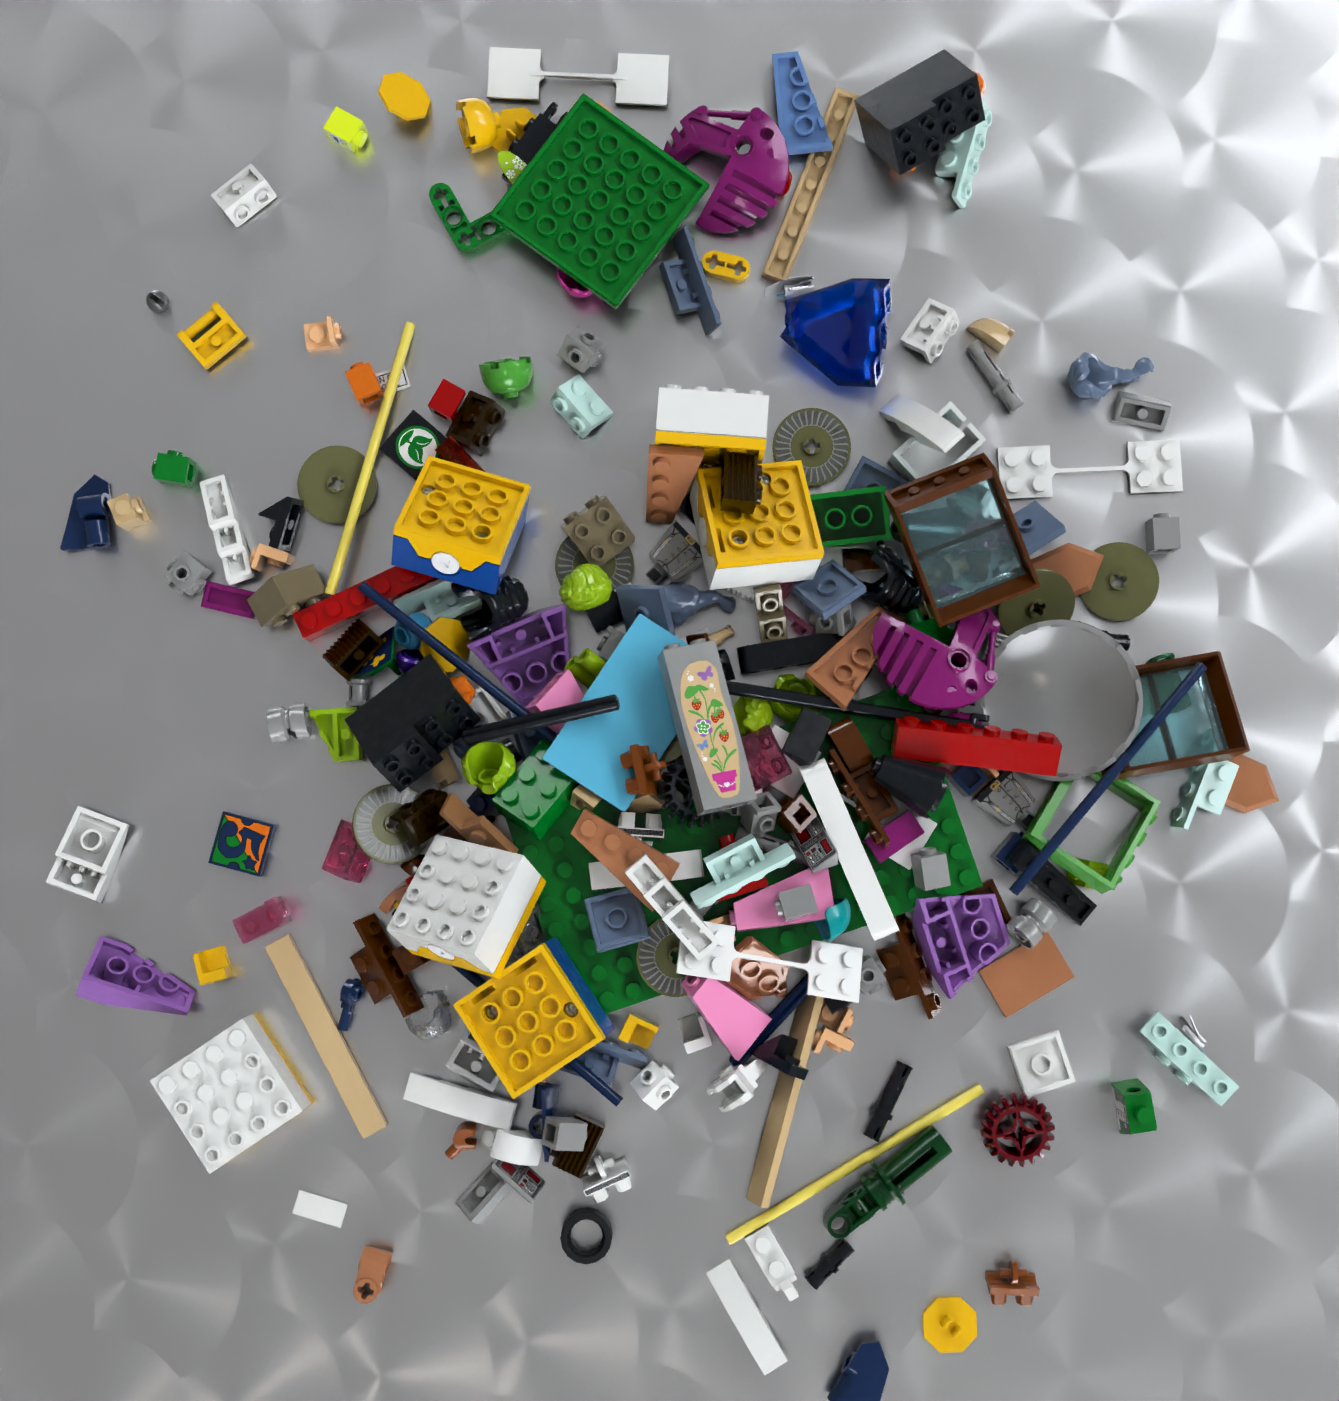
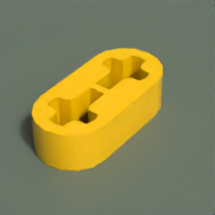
M711 250L704 254L702 258L703 272L709 277L732 283H743L749 277L750 264L743 257ZM717 259L718 265L714 269H710V264L706 262ZM737 265H741L742 270L745 272L735 275V270L730 268H736Z

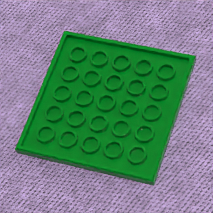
M583 93L491 211L489 218L617 310L709 189L710 184Z

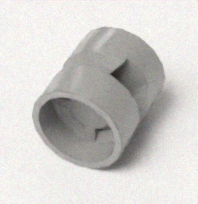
M306 703L290 705L288 710L284 707L267 710V727L272 742L288 741L291 736L295 739L312 736V720Z
M1031 898L1021 908V915H1015L1006 924V929L1019 944L1027 949H1033L1043 938L1042 933H1048L1057 923V918L1044 903Z

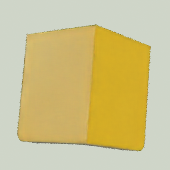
M223 945L192 954L200 985L233 976L226 946Z
M630 1011L618 1039L626 1043L630 1041L648 1049L655 1033L659 1029V1025Z

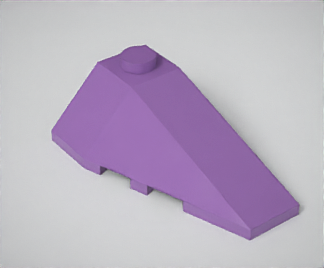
M103 936L99 937L81 977L76 996L105 1005L187 1015L196 992L173 975L164 974L155 968L154 963L149 959L143 960L133 953L134 949L127 944Z

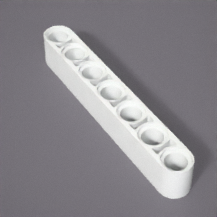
M825 758L799 768L826 832L838 851V859L874 941L899 931Z

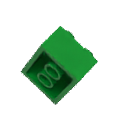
M886 486L810 495L823 547L892 539L889 507L883 493L887 491Z
M544 739L541 740L492 799L499 814L539 841L570 805L572 792L579 785L578 782L543 760V756L551 746Z

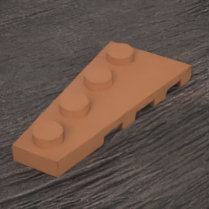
M649 444L646 522L672 524L702 462L704 448Z
M877 606L805 673V677L843 711L846 710L878 659V653L876 652L873 655L872 650L873 628L883 612L891 616L880 606Z
M587 809L583 810L571 831V834L643 904L652 912L654 911L653 906L625 874V870L646 853L666 878L671 881L680 865L678 861Z

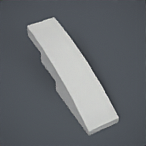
M897 394L879 410L884 419L897 423L901 431L914 435L919 444L946 453L965 436L962 430L942 416L900 394Z
M225 474L199 482L208 524L213 531L217 552L222 559L226 581L229 585L254 578V570L251 568L252 563H250V554Z
M701 849L664 853L680 863L671 881L704 877ZM600 861L588 863L592 890L625 886Z
M646 853L625 870V874L642 892L643 896L659 913L663 921L698 961L720 943Z
M417 1072L410 1073L403 1098L440 1112L504 1130L511 1129L517 1107L515 1102L472 1087L466 1088L446 1080H436Z
M728 1259L708 1271L706 1274L763 1374L767 1375L788 1362L764 1315L757 1307L732 1261Z

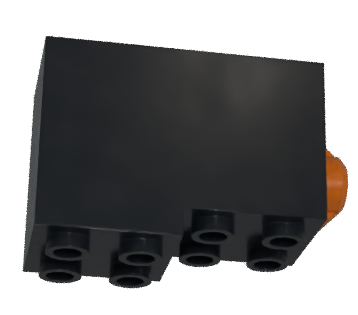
M944 49L854 100L864 142L899 175L909 170L914 171L919 164L946 150L945 142L985 120L981 99L985 91V83L979 73L970 70Z
M429 654L344 720L372 765L401 793L441 762L443 758L439 753L462 736L464 729L471 728L479 723L481 718L471 705L476 690L469 680L463 675L450 677L436 659Z

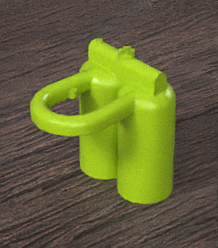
M587 648L578 657L573 656L567 662L565 670L569 669L574 678L589 689L606 664V661Z

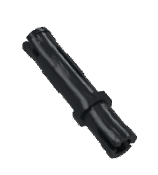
M898 1060L877 1106H873L871 1110L874 1113L865 1132H863V1135L877 1142L880 1141L888 1120H892L893 1115L891 1113L911 1070H913L912 1067Z

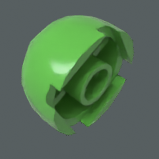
M521 356L519 360L505 358L479 364L484 385L493 393L503 394V399L518 397V391L527 388L531 383L533 376L531 356Z

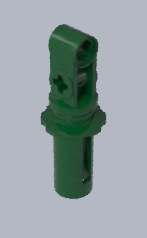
M931 1125L886 1163L881 1164L880 1167L872 1160L870 1162L873 1169L871 1175H868L867 1178L862 1177L860 1179V1186L847 1193L839 1203L825 1213L823 1217L825 1228L834 1238L843 1239L857 1227L871 1219L879 1209L884 1212L891 1201L896 1200L904 1205L906 1202L901 1194H904L906 1189L953 1152L941 1134ZM931 1148V1149L928 1150L925 1154H923L920 1158H918V1157H919L922 1153H924L927 1149ZM918 1158L914 1163H912L909 1167H907L904 1171H902L898 1176H896L893 1179L895 1175H897L901 1170H903L906 1166H908L911 1162ZM856 1202H857V1203L860 1205V1207L862 1208L861 1210H860V1209L858 1208V1206L856 1205ZM837 1217H842L844 1220L842 1227L836 1230L832 1229V1221Z

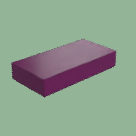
M207 581L201 607L254 619L255 615L247 599L255 592Z
M907 810L883 827L891 840L889 848L883 850L881 845H876L870 836L863 841L878 863H882L925 832L911 811Z

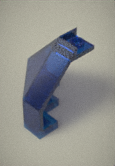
M851 278L785 300L786 328L780 337L837 386H877L883 375L884 364L881 363L880 357L882 349H886L889 330L886 327L887 313H891L892 308L890 279Z

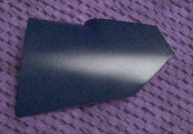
M95 474L74 493L60 547L63 551L84 550L111 545L108 516L112 513L107 504V501L111 500L110 483Z
M539 1082L535 1085L532 1107L542 1111L535 1113L528 1125L529 1132L534 1138L542 1139L546 1116H555L560 1087L558 1084ZM540 1118H542V1131L538 1130L539 1126H535V1123H538ZM542 1144L544 1162H549L551 1148Z
M879 1341L861 1343L856 1352L852 1350L848 1354L841 1368L842 1374L827 1396L829 1401L881 1400L889 1367Z

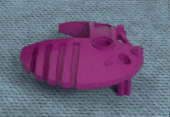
M702 105L691 111L680 121L683 127L682 130L679 132L675 127L671 132L674 140L672 146L667 140L663 151L681 164L700 150L728 160L716 187L695 224L711 233H733L738 231L736 227L744 226L749 228L756 224L753 221L757 217L763 219L768 215L766 210L769 207H775L778 203L775 198L777 194L782 196L787 183L789 154L780 129L769 115L758 107L753 108L750 112L737 110L720 111L709 110L707 106ZM709 116L731 118V120H742L744 122L739 129H735L712 120ZM743 145H751L748 153L739 154V150Z
M940 583L933 589L939 599L963 590L960 587L946 583ZM990 608L955 621L956 625L948 645L883 612L875 624L872 633L873 655L876 652L878 653L879 661L877 667L880 673L883 670L887 675L886 682L890 686L894 683L898 688L896 692L903 697L904 694L910 696L908 701L922 707L952 710L964 708L975 703L991 690L998 679V675L994 671L996 634L1000 631L1001 626ZM986 634H989L988 653L986 654L985 664H983L977 658V653ZM951 660L957 661L961 668L954 666Z

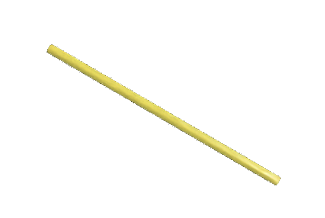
M405 322L324 592V594L333 596L336 593L415 329V324L411 322Z
M980 1084L975 1085L725 1236L729 1244H734L984 1094L983 1088Z

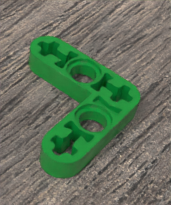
M437 183L431 187L429 191L431 203L459 252L463 254L473 253L509 233L489 218L491 212L470 223L448 185ZM438 192H442L443 195L446 194L445 198L449 205L444 208L442 201L437 199ZM453 212L461 216V220L455 225H451L446 221L447 216ZM488 222L496 226L495 232L490 235L484 234L481 231L482 226ZM477 229L480 240L477 239L473 230ZM463 236H466L468 239L471 238L470 245L466 246L465 243H462Z

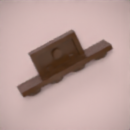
M833 748L829 751L827 761L830 772L833 776L838 775L842 782L840 786L844 795L848 799L852 798L856 804L855 812L862 822H867L871 829L869 834L876 845L880 844L883 850L889 848L891 840L880 824V821L898 812L899 808L889 792L872 779L873 773L870 772V763L849 774Z
M373 913L353 922L365 947L352 955L350 959L374 1004L392 995L403 1018L424 1008L408 975L403 974L391 951L394 949L375 914Z
M905 913L894 916L899 931L895 932L899 942L880 947L876 951L886 969L885 975L895 1001L919 994L929 1020L942 1011L941 998L933 988L931 972L925 967L921 946L916 942L912 932V922L906 917Z

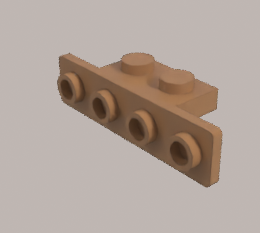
M452 793L447 796L440 810V815L468 842L512 853L518 852L519 849L484 815L478 817L455 794Z

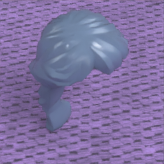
M1084 352L1071 364L1067 376L1068 383L1073 393L1081 398H1095L1099 400L1101 397L1106 396L1113 384L1133 382L1141 375L1153 372L1154 365L1149 358L1144 357L1136 362L1132 370L1108 366L1099 360L1097 356Z
M670 582L664 585L674 629L685 623L695 611L709 604L717 603L723 610L728 612L733 611L735 608L736 600L734 597L723 596L717 591H699L696 587L687 585L685 582Z

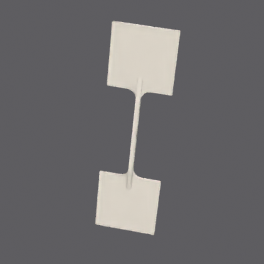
M490 47L487 98L539 101L540 81L544 78L612 81L616 85V104L667 106L669 55L618 53L617 71L611 75L544 72L540 68L541 49Z
M1180 439L1127 442V463L1123 466L1057 469L1051 464L1050 445L997 448L999 478L1007 499L1053 497L1052 477L1055 474L1125 471L1129 475L1130 494L1183 491Z
M774 725L749 766V770L756 777L787 796L794 798L805 781L799 769L801 767L781 751L789 733ZM818 751L813 762L817 761L821 752ZM840 793L843 801L847 802L853 807H856L854 801L848 799ZM891 796L899 809L898 812L880 821L882 827L905 811L910 810L925 832L889 857L910 870L912 867L911 854L920 853L919 849L925 846L937 823L929 818L926 819L919 816L903 802Z
M707 921L703 922L720 943L700 961L697 960L681 940L679 941L676 973L730 982L732 961L735 958L804 969L808 974L807 995L859 1003L863 948L811 940L810 959L805 964L737 952L734 948L736 926Z

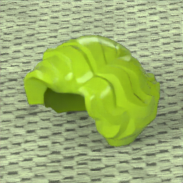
M582 564L565 576L563 585L559 589V596L561 601L571 610H588L609 600L612 593V580L609 579L608 575L598 565Z
M794 674L779 675L775 681L774 688L824 696V693L807 678L799 679ZM769 701L773 712L789 723L796 721L803 707ZM806 707V708H808V709H810V710H813V711H815V712H817V713H819L820 710H821V709Z
M740 696L733 706L742 738L761 736L772 724L774 713L769 701Z
M487 740L475 743L461 760L462 774L468 784L477 786L487 795H493L499 791L516 771L514 754L500 742Z

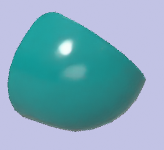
M846 897L833 899L834 905L825 910L826 920L814 921L818 932L827 943L841 935L849 925L851 908Z

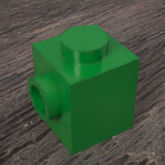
M168 450L167 454L158 453L157 460H154L152 464L153 479L161 484L192 488L196 462L189 457H184V454L178 451Z

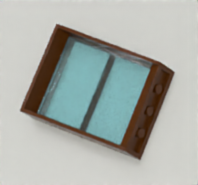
M985 453L883 492L928 611L939 628L1040 587L996 468Z
M1220 651L1136 665L1143 689V712L1135 737L1198 662L1203 663L1207 669L1115 780L1226 761L1250 751ZM1113 763L1109 767L1101 771L1102 777L1113 765Z

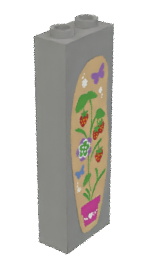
M705 638L691 641L690 645L680 647L679 643L665 646L657 659L698 816L751 804L757 797L715 640L706 642Z

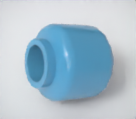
M414 612L408 615L424 629L432 623L431 619L424 613ZM396 622L394 637L397 643L408 650L419 648L421 639L401 623Z

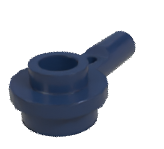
M358 978L354 980L347 979L341 989L340 1001L342 1002L341 1008L343 1009L337 1027L341 1031H348L355 1001L358 1002L362 998L364 993L362 981Z

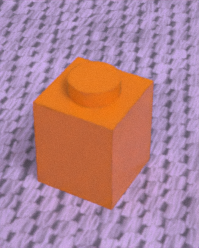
M370 362L355 363L350 367V370L345 371L355 398L361 407L383 398L384 392Z

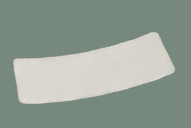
M812 275L788 278L765 288L764 297L783 289L784 284H797L812 278Z

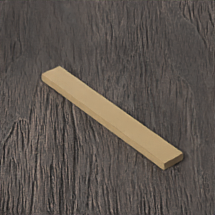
M835 87L823 117L825 129L833 145V151L809 153L762 272V278L775 283L789 278L856 108L854 100L859 95Z
M288 934L264 947L362 1139L386 1127L388 1123L344 1037L337 1028L338 1026L291 935Z
M808 995L795 1010L789 1036L797 1039L798 1043L792 1056L801 1060L799 1065L806 1068L824 997ZM779 1071L746 1195L747 1200L761 1208H769L802 1083V1079L789 1076L782 1071Z

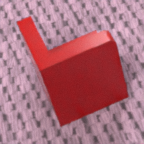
M443 379L430 400L428 407L432 413L452 423L457 415L456 410L466 392Z

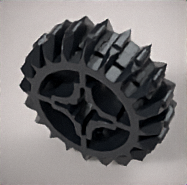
M678 757L675 760V764L670 763L667 766L668 772L661 774L664 781L658 784V788L665 792L660 793L658 799H666L667 802L661 807L663 810L670 807L672 810L668 814L670 819L677 815L679 816L677 824L681 825L686 819L688 828H692L695 821L699 828H703L705 821L712 825L715 823V818L720 819L723 816L722 811L699 816L697 811H692L691 808L695 803L694 799L691 800L693 795L689 779L678 777L680 773L686 772L684 760ZM675 787L683 795V804L680 803L676 796Z

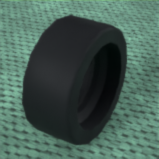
M586 1207L575 1210L563 1223L560 1237L562 1249L576 1263H596L605 1257L610 1249L613 1234L611 1223L606 1215L597 1209ZM586 1219L597 1223L603 1234L600 1245L595 1250L589 1252L577 1249L573 1245L570 1236L574 1225Z

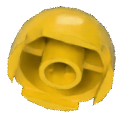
M468 98L457 101L456 111L461 110L462 117L458 118V125L465 147H470L468 153L472 154L488 149L497 138V128H501L498 112H493L490 105L482 99Z

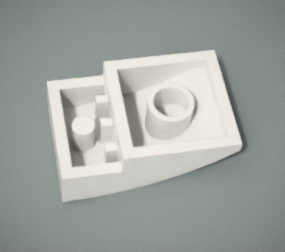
M78 806L55 853L57 859L46 882L101 904L118 864L129 825Z
M467 1028L445 1068L492 1094L500 1078Z

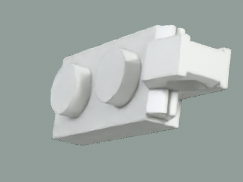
M765 1224L745 1236L744 1239L776 1292L782 1289L789 1302L799 1297L798 1291L792 1283L797 1280L795 1270L769 1225Z

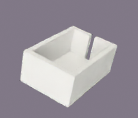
M951 401L937 413L957 428L961 427L967 419ZM970 422L963 430L965 436L946 453L919 444L915 436L912 435L892 453L888 461L905 479L909 480L908 482H911L968 459L987 439Z

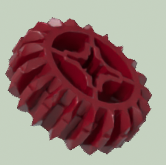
M1012 1092L1010 1100H1006L1005 1096L1001 1095L1000 1100L1002 1103L998 1105L997 1102L992 1101L991 1105L994 1110L985 1109L984 1113L987 1118L981 1119V1125L985 1127L980 1130L981 1136L985 1138L983 1140L984 1146L990 1147L989 1153L991 1156L998 1155L999 1162L1002 1163L1007 1159L1011 1167L1015 1164L1016 1160L1020 1166L1024 1167V1160L1027 1159L1034 1165V1156L1037 1155L1043 1159L1042 1149L1050 1150L1051 1146L1047 1141L1054 1140V1135L1051 1131L1055 1130V1125L1053 1122H1050L1052 1116L1050 1112H1045L1046 1106L1043 1103L1038 1104V1100L1035 1097L1028 1100L1027 1095L1022 1093L1020 1098L1017 1099L1016 1094ZM1020 1112L1029 1113L1038 1121L1032 1122L1031 1119H1022ZM1010 1114L1007 1121L1000 1123L1005 1116ZM1017 1121L1021 1126L1018 1132V1139L1016 1134L1014 1133L1016 1131ZM1003 1137L1004 1140H1012L1015 1147L1004 1145L997 1138ZM1034 1137L1031 1142L1025 1145L1029 1138Z

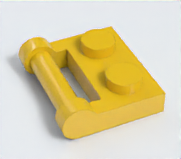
M217 301L210 305L211 309L185 331L181 329L176 334L206 370L247 337ZM220 317L222 319L195 342L191 340L216 318Z

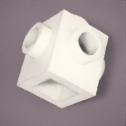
M653 1060L629 1083L640 1098L655 1110L679 1088L673 1081L675 1074L665 1064L660 1067Z

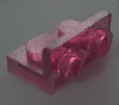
M765 725L741 737L755 792L792 774V770L769 725Z

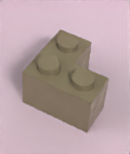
M312 564L270 577L247 601L261 628L268 625L278 627L288 621L287 616L296 613L300 608H307L320 602V599L325 595L326 587Z

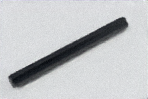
M613 694L475 726L463 730V740L469 745L619 710L620 703L618 697Z

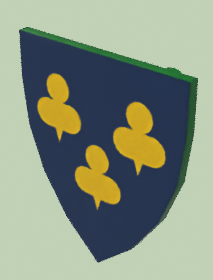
M394 626L379 636L385 643L353 677L374 676L386 667L396 675L402 673L397 666L396 660L393 658Z

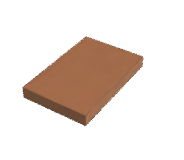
M1042 933L1043 938L1033 949H1027L1020 944L977 971L1005 1018L1075 977L1049 933Z

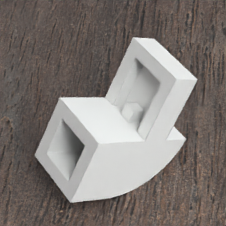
M489 1125L484 1126L479 1148L490 1152V1156L495 1159L525 1166H538L543 1149L542 1139L534 1138L527 1130H504Z

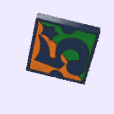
M223 811L208 863L261 877L276 825Z

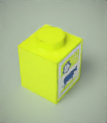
M337 106L323 127L328 139L354 154L358 147L364 145L367 139L368 131L364 122Z

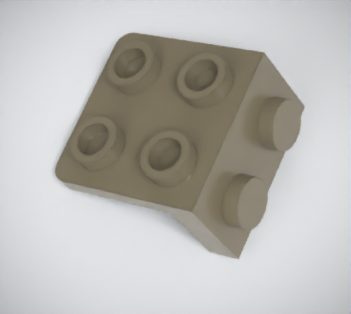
M595 495L584 503L586 508L577 513L574 510L564 517L563 521L565 523L560 527L572 539L589 564L601 567L635 541V536L609 499L603 495L601 497Z

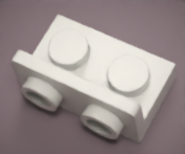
M249 164L212 193L211 197L232 223L239 227L274 200L277 195L252 164Z
M928 298L900 338L901 344L923 354L925 360L932 363L942 353L949 337L954 335L958 329L959 319L955 309Z

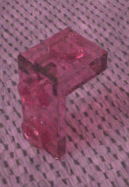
M797 581L780 583L783 601L792 592L791 586L796 584ZM783 604L785 616L792 622L791 628L802 636L804 634L811 635L814 629Z
M281 896L273 897L265 901L263 905L234 919L233 924L242 943L245 944L291 921V909L286 900L282 899Z

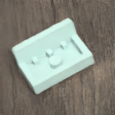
M580 374L560 385L550 399L554 409L562 415L573 431L582 439L588 437L592 429L608 420L613 414L611 409Z

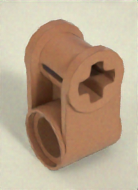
M365 1245L353 1290L354 1297L358 1302L368 1304L380 1294L390 1266L392 1252ZM366 1283L370 1284V1289L372 1290L370 1293L366 1292L367 1287L364 1286Z

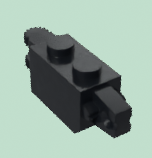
M552 102L543 114L540 113L536 119L531 118L527 122L523 130L525 131L524 135L520 140L516 138L508 151L518 156L528 165L568 112H565L559 121L554 124L550 119L556 113L558 105ZM503 173L502 179L512 186V183Z

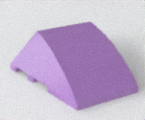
M565 603L531 612L514 621L507 622L505 625H500L499 629L493 630L491 634L478 637L466 644L521 706L528 705L557 673L565 671V666L570 660Z
M994 893L916 899L912 922L927 968L946 996L952 999L957 994L956 991L965 982H970L974 978L973 975L984 964L988 965L1010 944L996 895Z

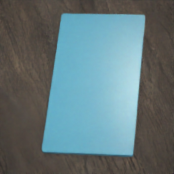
M642 614L637 616L580 701L583 702L615 694L619 699L620 709L566 722L543 756L544 761L622 812L628 809L637 794L627 793L626 780L636 776L634 768L624 769L622 767L620 755L629 751V746L648 745L650 753L656 752L659 761L677 734L657 657L667 645L679 643L680 647L688 645Z

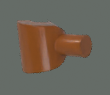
M465 1121L457 1127L453 1137V1144L445 1151L448 1158L452 1160L460 1151L476 1148L477 1138L469 1137L475 1136L477 1123Z

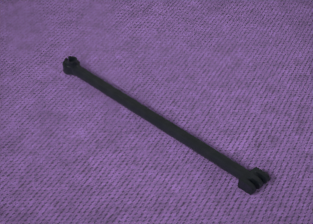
M726 680L729 695L895 721L896 718L903 719L904 716H914L919 718L920 721L930 722L932 719H940L946 721L947 724L958 725L959 722H966L974 725V727L985 728V725H979L978 721L989 722L990 719L989 715L971 713L968 720L851 701L846 710L843 711L826 696Z

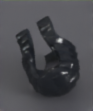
M877 541L876 550L873 552L871 560L886 573L874 583L861 581L866 586L867 592L860 597L863 600H868L871 604L877 603L879 606L885 607L887 611H893L896 614L908 613L917 608L923 597L915 574L909 569L908 565L903 564V559L898 557L897 552L892 550L890 546L885 545L884 541Z
M509 575L503 576L496 595L451 583V589L458 598L465 596L482 597V609L461 617L460 621L464 629L467 630L468 638L472 641L478 637L491 634L493 630H498L500 625H505L508 621H514L515 618L521 617L528 608L529 598L526 588L519 579L512 578Z

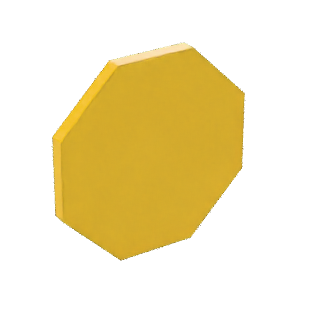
M402 72L385 74L377 92L388 111L407 121L425 118L431 101L422 84Z
M525 107L503 109L499 114L501 128H497V138L492 145L493 148L498 152L501 150L508 151L512 142L516 138L520 140L524 135L525 131L523 130L527 122L531 118L536 119L537 116Z
M438 617L425 628V630L464 661L468 659L469 648L466 644L470 642V639L459 620ZM421 640L420 653L423 658L431 654L446 672L452 673L457 669Z
M960 1296L936 1297L922 1313L923 1337L939 1353L963 1352L977 1337L976 1311Z

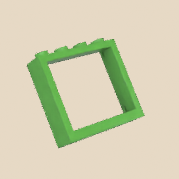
M1100 771L1089 777L1098 782L1102 778V773ZM1126 778L1114 780L1107 789L1139 809V812L1103 876L1059 847L1049 858L1101 894L1115 890L1117 884L1122 882L1123 877L1120 875L1124 868H1128L1133 862L1135 855L1132 853L1136 846L1139 847L1147 836L1145 830L1148 825H1151L1156 820V810L1161 803ZM1074 780L1055 781L1021 838L1031 844L1038 852L1048 843L1049 840L1042 835Z

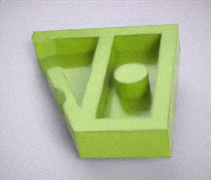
M360 707L309 710V716L316 722L320 730L319 734L323 742L328 745V751L334 762L363 760V749L344 720Z

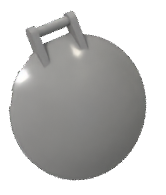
M1055 619L1030 624L1017 630L1002 641L994 652V671L998 675L995 685L975 704L953 709L958 712L989 715V722L980 721L981 724L996 726L1004 731L1023 729L1030 734L1039 735V732L1054 734L1062 744L1057 775L1025 774L1050 781H1071L1082 779L1104 770L1114 763L1130 746L1142 717L1143 689L1134 662L1114 638L1104 631L1083 622Z

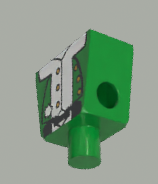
M1138 1078L1111 1082L1120 1134L1130 1135L1156 1131L1157 1124L1150 1090Z

